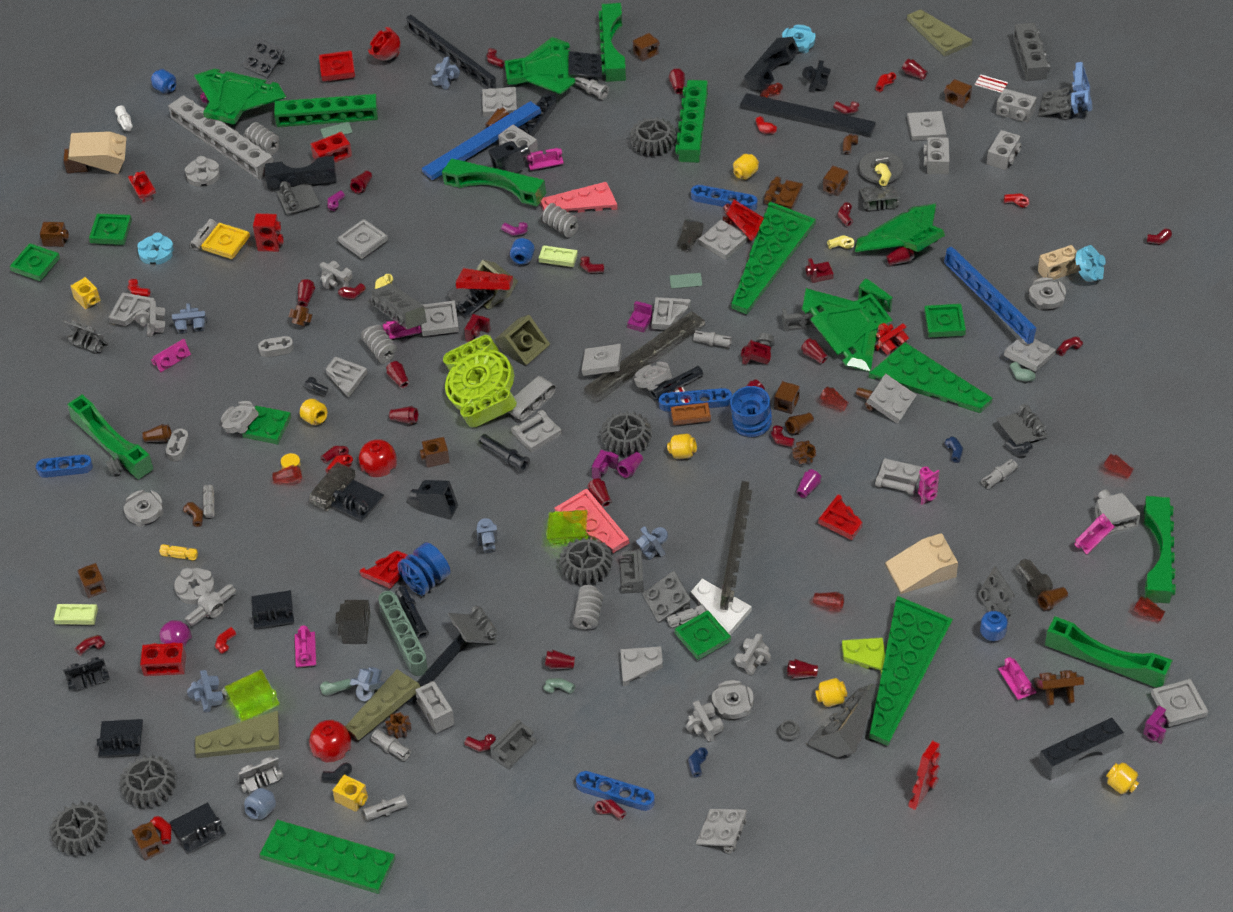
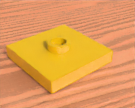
M218 223L201 245L202 250L233 260L249 239L250 232Z

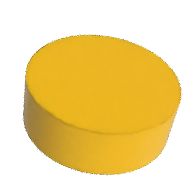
M289 453L281 458V466L284 471L294 472L300 468L301 463L298 455Z

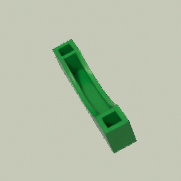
M621 3L601 4L602 11H599L600 31L603 32H600V42H604L601 43V53H604L601 54L602 64H605L602 65V75H606V82L626 81L625 57L612 44L613 36L622 27Z
M452 158L442 171L445 185L457 188L473 185L497 186L512 192L522 203L538 206L546 194L545 181L543 179Z
M83 394L67 404L71 419L115 459L118 458L121 464L138 480L153 470L150 455L138 444L130 443L120 436L102 417L94 404Z
M1146 496L1144 524L1155 536L1160 549L1159 561L1147 574L1145 602L1170 604L1171 596H1175L1176 584H1172V580L1175 579V568H1172V564L1175 561V552H1171V548H1174V536H1171V533L1174 531V521H1171L1170 517H1173L1174 506L1170 505V497Z
M1054 616L1047 630L1045 646L1153 687L1159 688L1164 686L1170 674L1171 659L1155 653H1131L1111 648L1088 636L1074 623Z

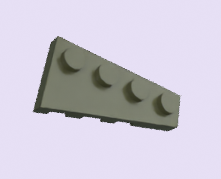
M921 9L907 15V21L944 57L972 45V39Z
M396 669L346 725L349 734L359 741L416 694L415 689L420 688L419 683Z
M277 710L195 736L196 758L280 749L279 713Z

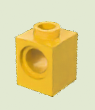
M86 277L70 286L74 299L85 310L101 301L97 288Z
M343 775L332 790L336 803L355 812L368 799L366 785L346 775Z

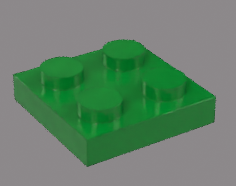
M96 214L89 236L90 243L125 245L132 222L131 215Z
M29 243L10 265V270L41 281L60 259V255L57 252Z
M961 304L924 306L928 337L966 335Z
M256 405L255 409L259 414L248 425L247 431L242 433L243 438L278 445L292 418L291 412Z
M709 610L675 628L677 637L697 660L731 642L729 633Z

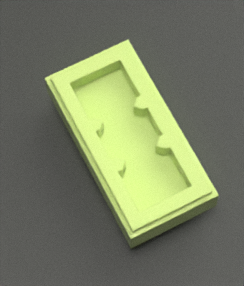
M543 245L539 255V262L574 267L578 250Z
M57 604L54 622L55 624L95 625L98 612L97 604Z

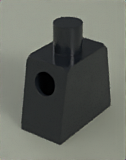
M509 141L488 150L493 168L517 173L525 167L523 157L531 153L526 144L518 147L514 141Z
M424 480L418 489L410 491V500L418 501L422 512L451 520L459 506L451 483L447 480Z

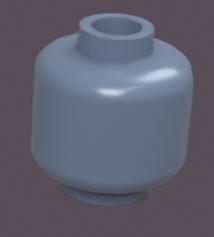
M257 788L245 799V812L252 819H264L276 807L274 794L270 790Z

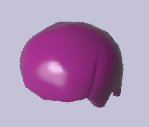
M180 620L169 621L161 628L159 634L161 644L176 642L183 643L184 647H186L187 641L192 639L190 628Z

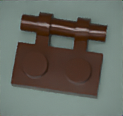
M776 176L770 182L769 190L766 191L763 202L766 205L769 202H774L793 210L803 189V184L786 180L784 184H781V178Z

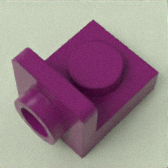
M635 301L634 312L627 322V328L644 333L653 318L652 305Z
M600 450L592 465V478H601L603 474H606L608 467L617 470L619 456L612 452Z
M1158 706L1147 720L1143 734L1150 740L1162 744L1166 734V730L1163 728L1166 723L1164 718L1166 709Z

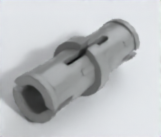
M208 219L203 228L197 231V235L189 243L193 250H199L203 242L217 226L216 221Z
M695 330L693 341L706 343L712 347L716 345L730 348L732 337L719 335L716 332L708 333Z
M1009 459L1000 467L997 466L993 469L992 473L981 480L982 485L986 489H990L999 481H1004L1010 473L1018 469L1017 463L1013 459Z
M379 729L375 730L372 734L371 741L383 747L385 752L396 755L402 761H406L410 757L408 753H411V750L400 744L396 738L387 736Z
M404 794L387 801L383 799L381 803L364 808L363 811L368 822L383 815L387 817L391 812L406 808L408 805ZM394 804V806L386 808L378 812L376 811L378 809Z

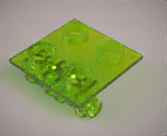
M588 510L549 512L548 542L555 545L563 544V540L564 544H567V539L573 543V538L574 541L575 538L582 540L583 537L588 540V533H586Z
M262 669L224 686L242 722L280 705L277 693L271 688Z

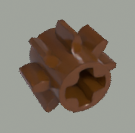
M296 305L295 309H290L288 317L293 318L292 323L305 326L306 322H311L313 314H309V308Z
M809 440L796 442L797 447L792 449L794 459L799 461L800 465L812 463V458L816 456L815 446L810 444Z
M401 712L393 715L390 714V721H385L388 735L393 734L396 739L404 736L407 737V730H412L409 716H404Z

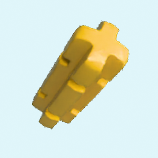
M162 544L159 550L161 556L170 555V557L181 559L188 557V560H196L198 556V550L193 548L187 550L186 547L173 545L170 547V545Z

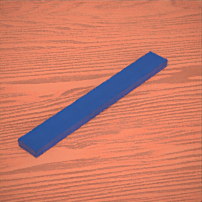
M531 101L423 167V174L431 180L436 179L442 175L443 169L451 158L465 161L499 139L498 135L511 125L519 127L541 113L540 107Z
M953 247L947 248L944 263L1027 344L1033 343L1036 327Z

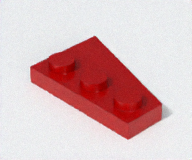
M466 268L462 269L456 280L457 289L510 290L513 284V276Z
M933 740L921 757L917 772L919 777L912 790L915 795L909 801L908 807L914 810L918 808L930 788H935L939 780L937 773L940 769L938 765L941 758L939 753L940 744Z

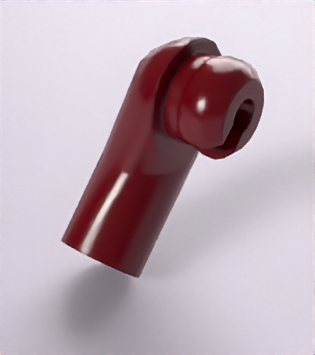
M837 101L833 108L843 114H853L859 111L860 104L852 101L850 106H846Z
M362 283L358 284L355 288L342 287L338 290V294L342 298L353 300L362 294L366 287Z
M1077 336L1066 339L1058 347L1056 353L1059 356H1064L1070 347L1080 348L1083 345V341Z
M96 635L84 639L74 650L78 655L82 656L93 645L100 649L106 642L102 639V636Z
M487 734L484 740L479 741L468 736L464 745L478 752H483L490 749V746L496 741V737L493 734Z
M613 800L597 801L594 806L599 814H613L619 820L624 819L627 814Z

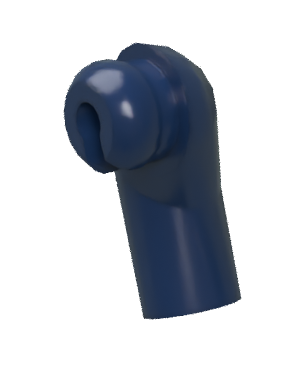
M951 436L945 440V446L953 449L951 461L959 463L963 447L956 437Z
M704 747L695 750L688 759L691 774L694 778L702 775L700 765L708 756V751Z

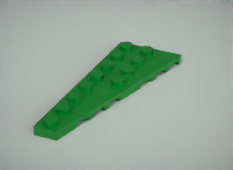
M773 202L768 203L767 211L764 214L762 224H760L748 262L745 265L744 273L741 276L739 287L736 289L732 300V309L748 315L815 226V218Z
M897 596L871 725L870 739L889 746L952 624V618Z

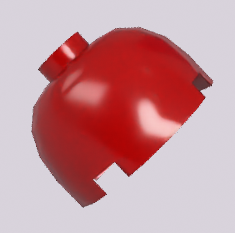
M386 27L387 30L384 32L380 30L370 42L371 50L368 49L370 55L381 61L396 58L400 53V38L389 27Z
M374 439L365 443L359 452V466L363 473L365 471L371 477H383L390 474V470L396 468L397 455L393 446L387 441Z
M324 720L319 722L310 733V750L315 758L318 757L323 762H336L345 757L348 749L350 751L351 736L346 726L341 722Z

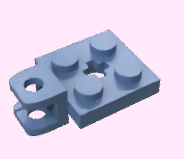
M1083 62L1076 63L1075 70H1073L1075 81L1072 82L1074 93H1071V105L1074 114L1079 112L1080 107H1082V111H1092L1090 84Z

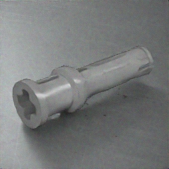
M577 75L570 77L576 79L574 85L585 89L590 95L598 96L601 100H604L609 94V86L601 85L596 80H587Z

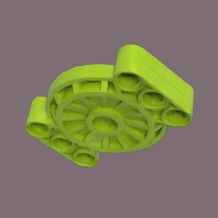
M489 335L478 337L444 355L443 362L449 369L445 382L446 394L451 403L460 410V414L468 426L477 427L516 407L517 401L510 391L514 382L513 367L507 357L499 352Z

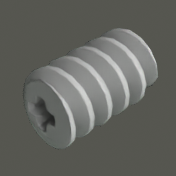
M252 123L244 132V138H248L250 142L258 145L266 153L271 155L277 153L280 146L279 136L269 131L263 125H260V123Z
M550 203L541 214V222H544L568 238L575 235L578 231L577 217L572 216L565 209H561L560 206H556L555 203Z
M374 325L367 327L361 332L362 340H364L380 363L386 364L392 360L397 351V346L386 334L382 326Z
M584 585L579 589L573 625L576 628L594 629L598 626L603 595L598 592L596 587Z

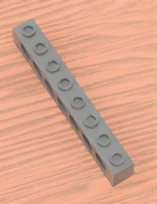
M184 95L168 105L171 119L258 180L265 176V163H273L274 161L270 153H266L258 145L250 142L248 138H244L225 122L205 118L203 116L205 109Z

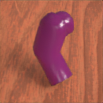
M340 190L328 198L327 207L329 210L336 211L338 209L339 201L345 198L343 191Z
M520 222L518 227H514L504 223L501 230L512 236L523 235L528 231V224Z

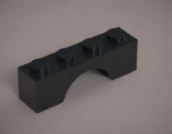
M793 37L777 38L744 77L750 90H766L774 81L771 73L772 70L778 65L792 60L799 52Z
M334 156L316 158L312 164L301 168L288 167L283 162L265 163V177L268 189H278L284 181L288 182L291 187L301 184L314 185L337 182Z
M1111 717L1041 750L1038 765L1051 781L1067 773L1079 759L1089 753L1101 752L1105 755L1120 748L1124 732Z

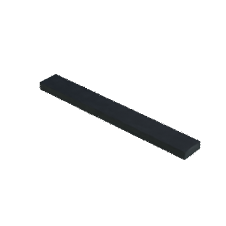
M410 14L406 17L407 28L410 32L444 57H449V61L487 89L496 88V78L494 75Z
M749 93L745 94L741 102L742 109L867 137L872 136L876 127L875 121Z

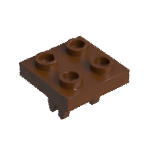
M1072 670L1060 671V675L1052 674L1051 672L1039 673V677L1034 678V686L1045 689L1049 706L1054 705L1053 688L1066 687L1068 703H1075L1074 686L1084 685V677L1078 675L1077 672H1072Z

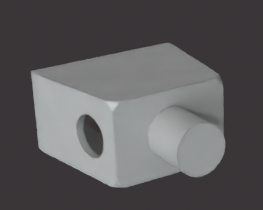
M1103 490L1098 494L1099 499L1096 502L1095 508L1096 517L1104 513L1115 526L1108 535L1138 527L1140 513L1124 494L1119 493L1111 496L1108 490Z

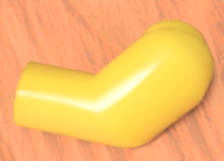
M880 163L875 167V171H878L877 174H882L879 184L886 186L890 180L891 172L886 164Z
M844 235L827 241L829 249L838 246L851 249L855 243L853 238Z
M385 274L377 279L375 289L390 283L392 284L393 276Z

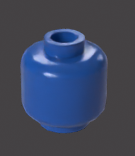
M167 70L155 71L151 77L153 88L161 93L167 94L176 88V77Z
M525 238L516 239L510 250V258L517 264H528L532 260L535 251L534 244Z
M998 611L985 613L981 619L980 626L982 636L990 641H998L1004 638L1008 626L1006 616Z

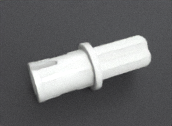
M124 106L116 107L115 113L118 117V123L121 124L124 131L128 130L130 132L131 128H133L130 115L126 112Z

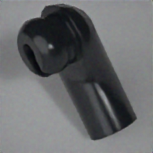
M309 377L305 381V387L308 390L326 396L329 390L328 387L317 383L314 377Z
M1009 439L1005 443V447L1018 457L1028 455L1029 451L1033 449L1032 444L1028 441L1024 442V444L1016 445L1012 439Z
M345 762L334 772L323 771L322 781L338 783L343 775L349 776L352 773L351 764Z

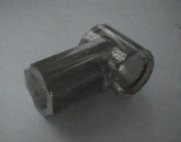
M690 219L684 220L682 233L677 242V247L682 252L692 250L697 238H700L703 233L704 223Z
M1023 559L1016 565L1015 571L1026 583L1027 591L1031 597L1035 598L1042 591L1053 589L1049 576L1041 574L1031 560Z

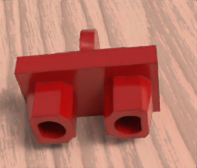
M145 171L136 172L135 176H128L139 199H142L144 203L153 200L152 195L156 191Z
M902 323L894 329L892 324H880L878 326L879 332L876 334L880 338L878 344L875 345L876 351L882 349L883 352L889 355L897 348L892 341L895 340L899 346L905 342L907 343L909 337L904 332L907 328L906 325Z

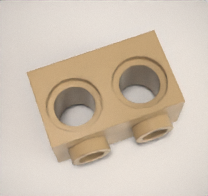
M1072 245L1040 255L1038 272L1043 278H1052L1053 280L1079 272V265H1076L1077 251Z

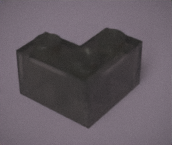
M345 600L344 604H340V610L336 612L335 620L336 624H339L338 636L342 637L343 644H367L371 615L369 600Z

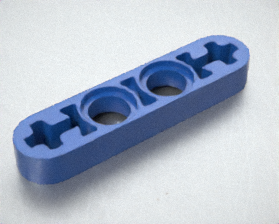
M695 185L691 188V198L695 202L729 208L732 203L729 199L735 198L737 199L736 201L752 211L757 209V197L751 194L703 185ZM713 195H718V196H720V197H719V198H712L711 196H713Z
M726 388L663 393L659 397V407L666 412H670L671 407L708 403L709 408L727 407L730 405L732 393ZM708 397L709 400L701 401L700 398ZM688 398L691 401L689 403H683L681 400Z
M589 771L580 772L576 777L577 789L583 793L606 800H613L616 803L641 811H649L655 805L654 793L648 789ZM604 784L611 786V789L606 792L601 791L599 788ZM624 790H627L631 793V795L626 798L621 797L619 794ZM645 798H649V800H646L645 803L642 802V800H644Z

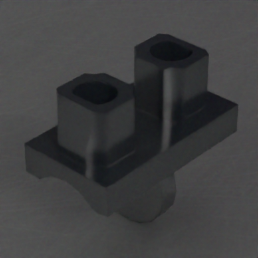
M822 60L818 61L817 68L809 66L805 67L802 71V76L808 81L811 80L809 91L813 93L816 88L824 91L828 84L827 79L831 69L824 67V61Z

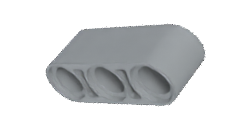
M542 376L536 377L514 396L517 401L516 407L508 413L520 421L526 420L554 395L556 385Z

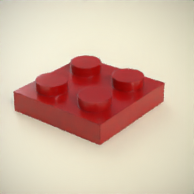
M352 51L319 55L322 81L355 77Z

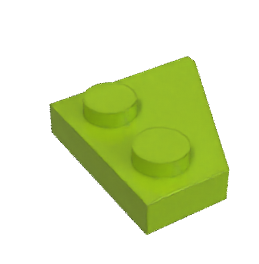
M883 638L842 640L844 662L857 664L866 669L871 667L881 670L880 673L882 674L885 659Z

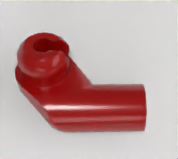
M890 72L889 74L881 75L875 87L876 91L882 92L885 86L894 83L897 77L896 74Z
M761 116L756 118L755 121L761 133H776V125L765 122Z
M1021 193L1004 195V203H1015L1020 207H1027L1029 205V198Z
M130 279L128 281V290L131 294L150 297V289L140 288L137 279Z
M349 454L336 456L325 469L329 475H333L339 468L351 466L353 457Z
M232 627L221 633L216 639L215 648L221 654L229 650L226 642L237 635Z
M161 816L153 817L150 822H152L155 830L158 829L161 832L160 839L162 844H170L171 825Z

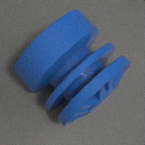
M746 386L738 389L732 395L730 407L735 431L746 437H757L770 429L772 425L770 397L765 390L756 386Z
M428 542L423 543L414 550L413 554H408L405 559L398 562V570L405 583L421 596L432 590L435 583H441L451 573L449 564L443 554Z

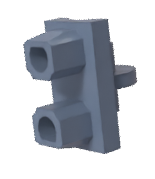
M444 57L442 63L436 64L437 74L432 75L431 78L434 86L441 85L444 90L449 88L452 79H456L460 75L459 68L456 65L450 64L449 57Z
M191 303L186 304V309H180L179 314H172V320L179 334L188 332L187 325L193 324L195 331H204L205 323H208L205 311L192 308Z
M488 518L481 519L476 528L478 546L483 545L484 554L496 552L495 543H498L496 524L494 525Z
M643 526L640 529L643 535L635 541L641 548L642 553L649 560L657 553L660 557H663L666 553L660 544L667 541L668 532L666 529L658 527L650 534L647 528Z
M375 667L361 668L358 677L351 678L350 685H359L356 689L358 699L368 701L374 695V690L379 689L385 683L380 681L382 670Z
M200 670L201 678L197 682L191 683L187 690V695L189 698L195 699V701L201 700L204 712H210L212 706L222 704L223 695L221 691L212 692V690L219 687L218 676H208L206 670Z

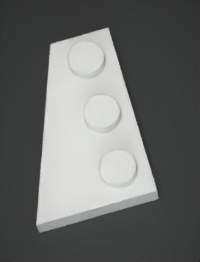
M701 579L691 591V597L698 605H703L706 611L709 610L729 635L736 630L752 611V606L704 579Z

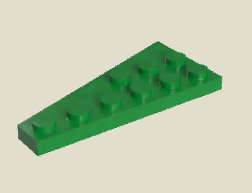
M906 342L869 372L870 379H882L886 373L912 392L927 397L935 396L940 398V401L946 403L951 401L957 403L959 407L977 413L983 412L993 401L991 396Z

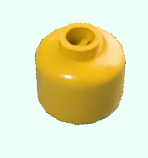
M752 154L741 155L733 163V173L735 176L744 180L752 177L758 171L759 162L757 158Z
M308 399L300 407V417L311 425H320L327 418V407L316 399Z
M678 434L672 436L671 441L667 444L669 454H672L675 459H687L696 453L697 443L696 439L692 438L690 434Z
M838 678L820 682L819 690L816 691L818 702H823L825 707L842 704L845 701V697H848L844 682H840Z
M1124 762L1119 765L1115 763L1106 775L1108 777V785L1120 794H1125L1127 791L1132 793L1139 784L1136 781L1138 773Z

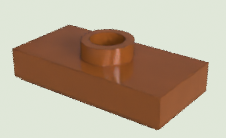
M708 403L671 407L673 425L711 421Z

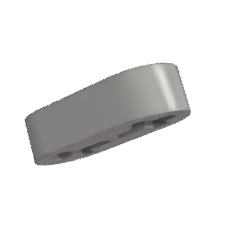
M282 336L262 340L258 344V349L262 357H273L291 353L294 345L292 338Z
M176 429L170 436L166 447V454L170 461H180L185 455L190 440L185 429Z

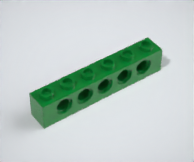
M687 80V87H683V97L685 98H682V108L684 109L680 110V120L682 121H679V131L681 133H677V143L679 144H676V155H679V162L700 163L708 96V81Z
M376 94L275 101L274 115L277 127L378 120V104Z

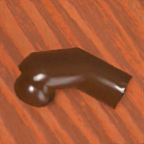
M849 134L844 138L843 154H851L852 144H858L857 135Z
M859 387L856 390V396L865 398L867 401L873 391ZM865 403L867 410L872 411L875 409L868 403Z
M188 502L183 507L184 513L187 512V515L192 514L193 526L201 527L203 524V510L194 502Z

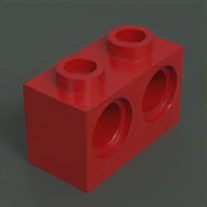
M342 132L311 143L312 156L315 160L319 157L334 156L336 163L352 156L350 143Z
M256 213L253 230L258 251L279 252L280 245H283L284 237L280 233L281 222L278 221L277 214Z
M172 642L142 645L140 665L144 676L185 674L186 652L183 643Z

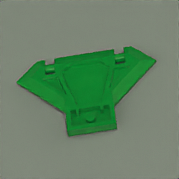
M551 37L525 58L505 60L508 85L530 82L561 95L575 84V78H570L574 75H568V52L570 50L566 49L570 48L569 43Z
M216 68L194 75L209 101V104L203 111L205 118L236 124L243 111L286 98L282 88L276 82L266 84V80L229 71L223 74L220 73V69Z
M936 203L911 207L908 209V212H903L871 230L867 236L859 237L855 252L904 246L918 252L924 250L928 245L936 243L945 236L944 229L933 226Z
M806 288L802 310L805 314L811 313L813 315L810 320L837 355L843 354L845 356L842 362L846 366L871 372L878 326L882 323L890 325L893 321L872 293L852 301Z

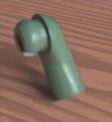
M1013 362L1010 365L1018 381H1034L1036 377L1034 372L1028 369H1021L1018 362Z
M549 678L545 681L544 690L553 693L556 687L572 694L576 685L563 678Z
M350 679L333 683L325 681L320 685L322 694L330 696L340 691L351 689L352 685H350Z

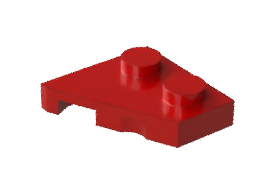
M736 200L732 201L726 213L743 233L753 241L764 217Z
M838 494L820 516L818 524L853 540L861 530L863 522L858 516L854 515L850 506L845 505L842 501V496Z
M395 551L387 557L377 560L375 562L376 565L368 570L362 568L359 571L360 575L391 589L401 577L398 570V562L405 559L407 554Z

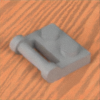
M544 410L538 411L537 415L519 426L515 425L511 428L512 434L531 453L562 435L561 429L547 416ZM538 422H542V424L530 430L529 432L525 434L522 433L523 431L527 430L528 428L532 427Z
M884 458L875 486L893 488L914 495L920 477L919 471L922 467Z

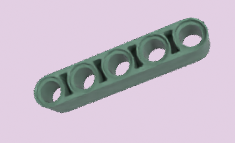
M384 591L378 597L381 614L410 672L414 676H422L428 669L426 654L395 593Z

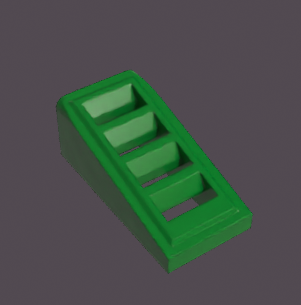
M865 278L859 285L858 299L872 293L883 309L891 312L893 297Z

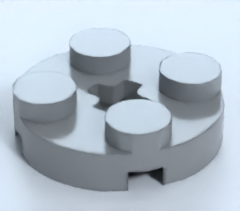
M199 156L185 168L187 181L191 185L201 187V184H207L209 186L220 178V168L216 161L206 159L205 156Z
M1040 278L1035 280L1029 288V299L1038 310L1053 309L1064 304L1066 288L1059 281L1057 283L1052 278Z
M656 362L657 366L652 367L649 364L635 373L636 378H634L636 386L654 390L661 382L671 379L672 374L668 363Z
M250 401L238 402L239 406L235 408L231 406L222 415L221 422L223 424L221 426L227 433H244L247 431L248 425L258 416L259 413Z
M139 490L129 495L125 500L126 504L123 508L126 518L138 527H143L155 521L164 512L160 495L154 491L149 493L145 492V490ZM142 505H143L144 507L148 506V507L145 508V509H141V508H140V506H142Z
M185 568L176 578L174 589L176 595L183 603L197 604L202 594L214 592L215 583L209 570ZM193 584H198V585H199V586H195V588H191V585H193Z
M725 681L719 684L718 688L713 691L712 705L721 719L746 717L751 713L753 707V692L748 686L742 685L740 681ZM730 697H734L737 700L736 702H729Z

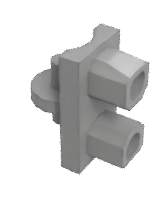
M334 260L329 264L325 262L320 264L323 287L327 289L332 286L340 288L349 287L348 282L353 278L350 269L345 268L343 271H340V265Z
M150 301V309L148 311L142 309L136 313V322L141 326L147 324L148 337H153L154 332H164L165 321L161 320H164L165 308L156 307V301Z
M756 634L754 639L746 638L743 643L746 653H737L735 657L737 666L744 668L748 675H753L758 665L768 663L771 659V655L768 652L769 647L764 644L762 634Z
M699 701L693 702L695 710L693 715L688 717L689 722L686 724L688 732H696L697 735L703 732L710 743L714 741L715 734L723 731V723L720 718L709 720L710 717L715 716L712 703L701 705Z

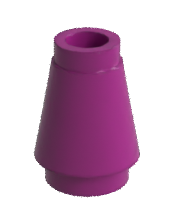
M635 452L621 460L617 466L618 473L624 478L633 476L643 461V456Z
M813 469L804 472L796 491L797 495L805 499L821 483V475Z

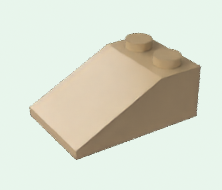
M113 132L71 133L68 159L118 174L125 160L126 136Z
M940 533L920 540L888 560L885 565L900 593L903 594L956 578L958 561L943 534Z

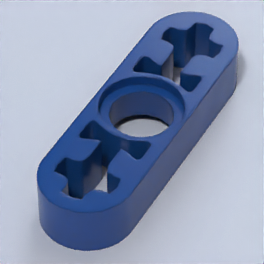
M88 455L46 458L39 460L36 464L38 475L42 478L85 474L93 468L91 458ZM62 464H69L67 468H59Z

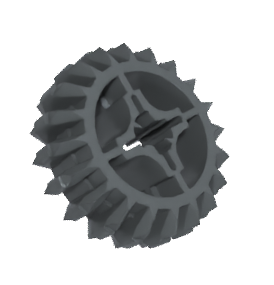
M651 117L650 119L644 118L643 121L638 120V123L633 125L630 131V141L636 152H641L642 155L647 154L648 157L650 155L656 157L657 154L662 155L663 152L668 153L669 149H673L676 142V132L670 121H665L664 118L661 120L658 117L655 119Z
M619 411L618 415L612 413L611 418L607 417L606 422H603L600 431L601 441L605 448L609 449L612 453L616 452L618 456L623 454L625 457L627 454L632 455L635 452L641 453V450H646L647 445H650L652 437L651 425L648 423L647 418H643L642 414L636 415L635 411L632 414L628 411L626 413Z
M583 536L582 540L575 538L574 543L569 542L568 547L564 546L563 552L560 554L559 564L563 575H565L567 580L571 579L573 584L579 582L580 586L583 583L590 585L591 582L597 584L598 579L604 581L605 576H609L613 566V556L605 542L601 543L599 539L593 541L592 536L589 540H586Z
M153 754L150 758L143 755V759L135 758V763L128 762V768H123L119 787L122 790V796L126 798L129 804L133 803L135 807L141 804L143 809L147 805L153 808L156 803L161 805L162 800L168 801V795H174V788H177V775L172 764L170 765L167 759L163 760L161 756L155 758Z
M82 801L79 805L72 802L71 807L64 806L63 812L57 811L58 817H52L53 824H50V837L53 840L54 846L61 853L65 852L68 856L74 853L78 857L81 852L86 856L88 850L94 852V847H101V841L106 840L108 820L105 818V813L97 805L93 806L90 802L86 805Z

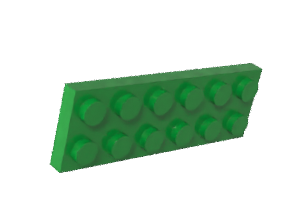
M278 819L259 854L262 860L376 894L380 893L396 859L393 853Z

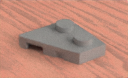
M122 293L108 318L109 322L127 326L135 320L137 312L142 309L148 311L150 309V301H155V298Z
M656 297L652 329L671 330L689 309L691 299Z
M334 357L326 368V374L347 397L351 396L368 373L367 368L338 357Z
M661 647L620 649L623 686L629 685V681L637 677L641 679L650 672L663 668Z

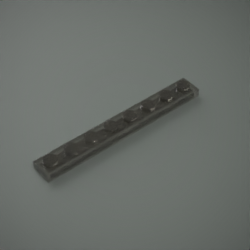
M693 311L622 360L619 371L604 373L585 386L584 393L597 403L635 376L638 370L652 364L694 334L695 330L704 327L705 320Z
M742 481L721 593L720 609L728 610L729 602L733 603L735 591L732 590V587L736 588L737 576L734 574L739 573L740 561H737V558L742 556L740 544H744L745 532H742V529L746 530L748 518H745V515L749 516L750 504H747V501L751 502L752 490H749V482Z

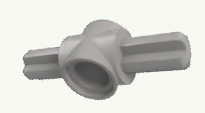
M228 584L217 593L206 592L202 594L197 602L198 608L186 616V622L193 626L204 617L209 618L211 616L215 618L219 616L224 609V602L236 593L234 586Z

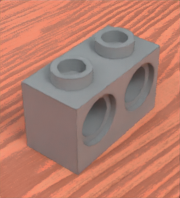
M1003 89L997 101L996 114L1029 123L1035 111L1037 97Z
M511 125L498 135L499 145L514 141L518 147L526 144L530 152H538L537 139L514 125ZM527 155L523 157L524 163L527 161Z
M1001 130L988 151L987 164L1007 170L1009 165L1014 163L1016 153H1020L1022 147L1020 143L1021 136Z
M928 137L927 145L924 144V155H927L924 156V167H927V174H948L949 138Z
M434 681L415 689L418 705L436 733L455 725L453 710Z

